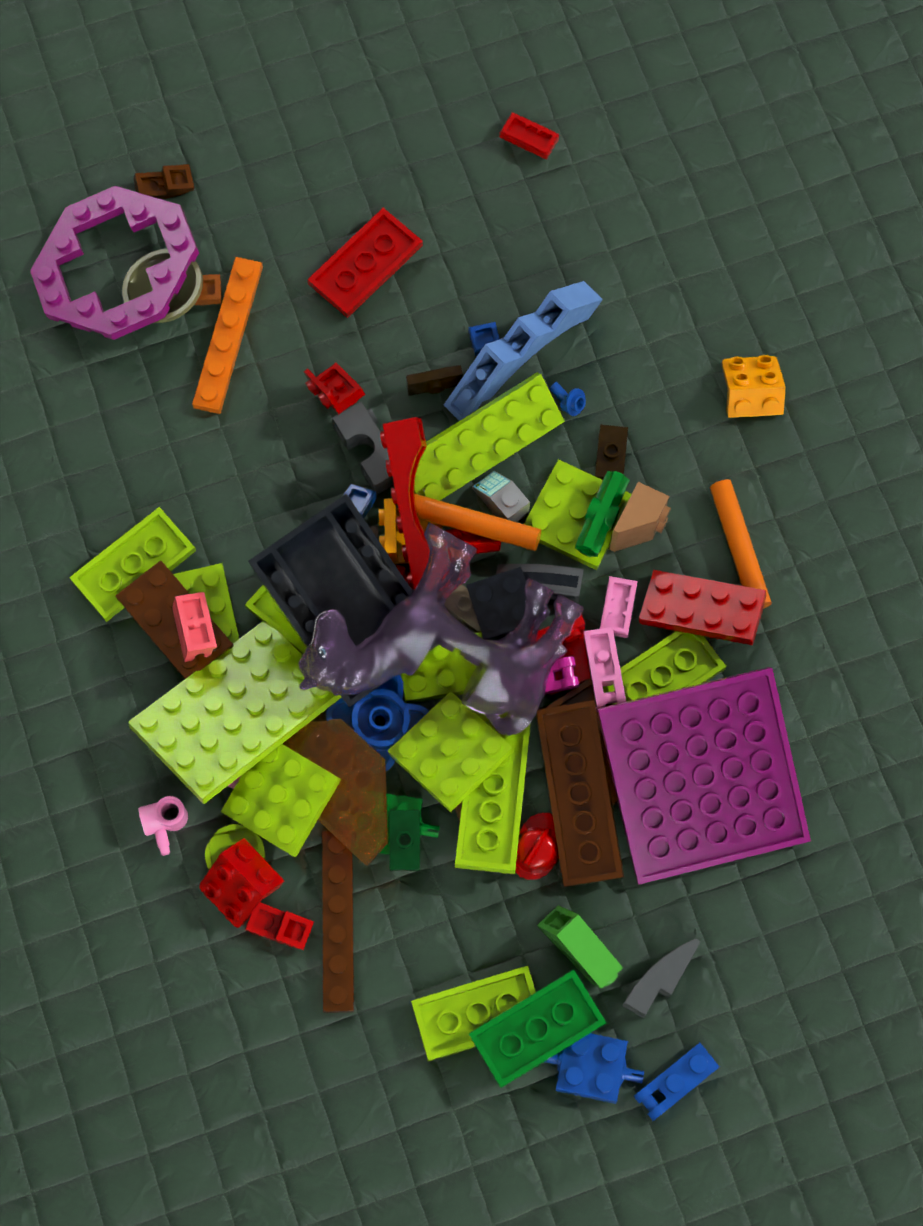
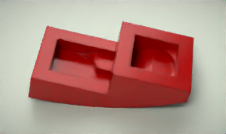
M260 902L250 915L244 930L272 941L304 950L314 921L288 911H281Z

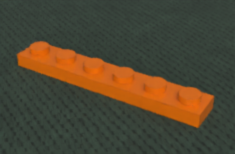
M235 257L192 405L194 409L221 414L262 273V262Z

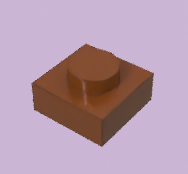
M220 274L203 275L202 291L194 305L222 304Z

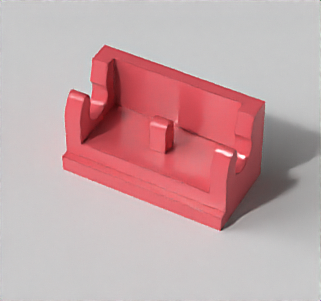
M199 592L175 596L172 609L184 662L193 661L198 654H204L205 657L210 656L213 649L217 648L205 593Z

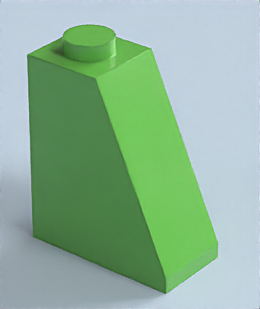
M558 905L537 925L591 984L601 989L604 986H609L617 979V973L623 969L577 913Z

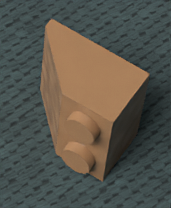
M638 482L613 530L609 550L616 552L651 541L656 532L662 533L671 510L667 506L670 496Z

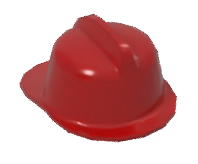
M538 813L531 816L519 831L515 873L528 880L540 879L546 876L559 859L553 815L551 813Z

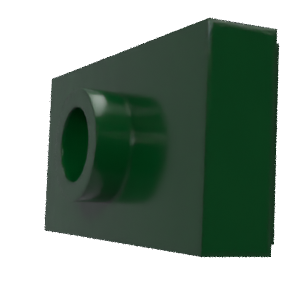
M390 810V871H420V810Z

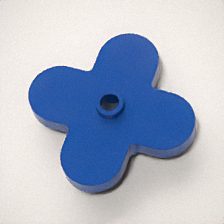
M399 673L351 707H348L345 701L340 698L327 708L326 724L333 734L357 740V763L364 772L370 775H381L392 768L395 760L389 755L388 750L429 712L428 709L421 705L404 703L402 700L404 685ZM378 717L383 718L385 725L377 726L374 724V720Z

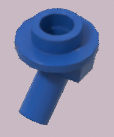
M557 381L549 388L561 401V410L567 412V414L576 416L584 409L586 399L581 389L574 388L567 393Z

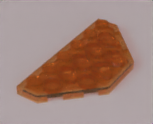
M344 720L311 721L282 744L341 779L318 821L365 865H369L388 843L385 758Z

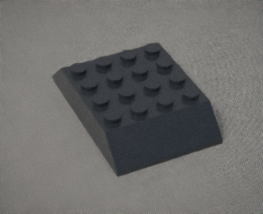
M347 494L248 560L265 589L348 707L354 705L446 640ZM318 642L324 646L327 652L324 662L316 650Z

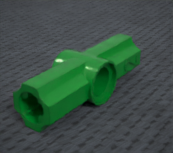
M607 471L597 496L593 497L584 519L585 524L575 544V549L580 551L581 554L589 557H598L608 531L613 529L621 508L619 507L630 482V479L625 477L624 474L617 471Z

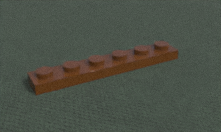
M352 830L322 831L323 1012H354Z

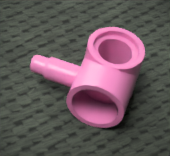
M166 796L157 803L138 808L144 833L146 836L155 834L157 846L162 856L170 854V844L166 831H178L186 825L188 820V812L185 806L174 796ZM169 808L179 809L177 817L173 820L164 819V814Z

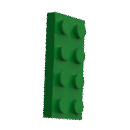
M572 970L470 1032L469 1036L501 1089L604 1026L607 1022L575 970Z

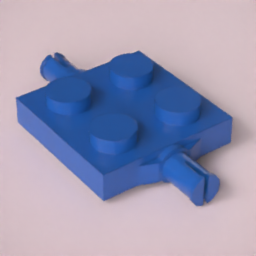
M592 1033L545 1061L546 1063L557 1065L558 1079L555 1091L613 1104L617 1103L619 1088L623 1081L628 1080L642 1084L644 1071L626 1068L625 1055L628 1041Z

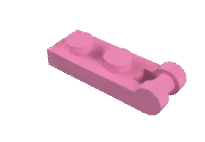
M608 627L584 631V641L597 709L606 707V704L626 702L613 628ZM604 686H614L613 692H603Z

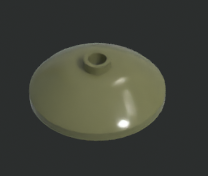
M168 249L152 251L138 259L131 266L122 286L124 303L153 291L146 268L171 258ZM191 261L186 271L187 277L178 294L174 293L169 303L170 309L165 318L154 323H165L175 320L188 312L197 302L203 287V275L196 261Z

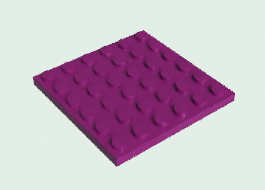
M772 667L597 709L638 885L811 841Z

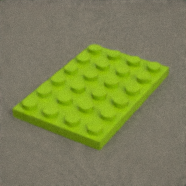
M264 621L234 642V646L202 670L195 671L128 721L130 729L203 804L342 698L333 684L282 634Z

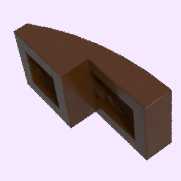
M189 164L163 166L161 172L135 173L133 178L136 192L159 199L179 196L194 191L195 188Z

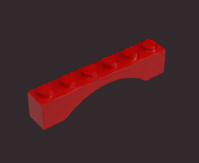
M413 417L384 423V431L380 432V438L383 448L388 450L389 460H386V469L388 476L393 477L395 487L391 488V496L394 505H398L400 516L396 518L399 533L404 534L405 545H402V553L405 562L409 561L411 573L407 574L408 584L414 590L415 595L452 589L454 586L449 560L427 538L420 524L415 506L414 488L416 473L420 460L427 448L422 419Z

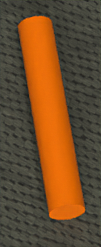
M731 480L718 481L710 486V491L741 585L766 590V600L763 609L767 608L772 602Z
M414 493L419 519L536 551L542 531L539 528Z

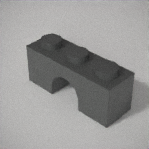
M359 402L341 414L332 417L334 430L347 450L357 445H367L374 450L372 456L360 464L363 476L371 489L376 491V495L394 486L393 477L388 476L386 469V460H389L388 450L382 446L380 430L376 425L378 420L372 409L366 410L363 403Z

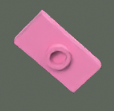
M609 576L600 629L612 627L614 636L628 637L638 581Z

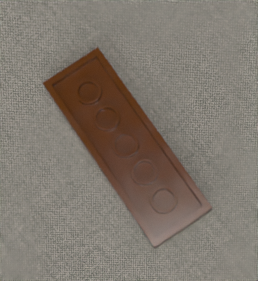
M591 700L536 710L564 887L624 878L596 701Z

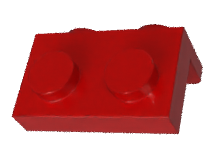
M337 362L317 377L308 368L303 371L308 379L305 384L314 396L317 395L326 409L332 407L338 414H341L366 395L361 386Z

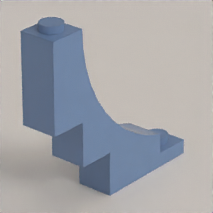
M584 281L550 291L536 312L518 317L503 339L484 345L444 406L459 421L476 411L482 402L491 399L500 387L540 349L563 332L588 320L603 299Z

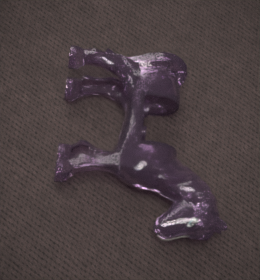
M429 522L424 536L430 553L423 576L412 595L400 602L385 616L382 624L374 634L356 646L349 637L345 617L338 610H328L318 615L315 621L312 642L306 648L298 663L299 670L304 676V680L299 686L302 691L316 687L320 690L331 692L336 696L344 694L354 695L387 682L393 676H399L402 673L413 675L423 662L434 641H436L437 644L451 652L456 647L461 650L460 655L464 659L477 665L464 690L462 704L471 710L484 714L500 734L511 736L520 733L528 727L536 716L545 695L551 667L566 654L567 649L562 643L571 634L574 622L581 616L584 607L559 594L554 602L555 618L546 633L537 640L538 629L541 623L549 617L550 611L547 604L554 591L528 578L524 587L526 596L524 614L516 628L506 637L497 641L482 639L452 616L444 605L449 595L470 578L469 562L475 556L478 549ZM507 712V714H506V716H505L504 718H501V717L498 716V715H502L503 713Z

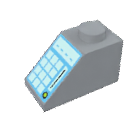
M496 471L491 472L472 486L474 492L497 517L519 522L529 514L530 501L512 480Z

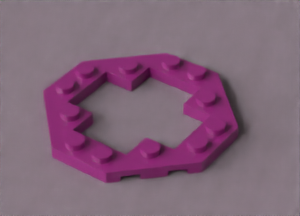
M113 186L65 207L30 272L44 313L48 319L57 322L60 320L69 323L72 327L88 332L94 331L106 338L115 340L165 318L170 309L169 303L174 293L178 294L187 277L186 271L191 261L195 262L199 250L184 211L179 204ZM125 213L133 233L158 223L171 258L146 268L153 291L105 312L95 291L71 301L59 265L84 255L77 236L78 233Z

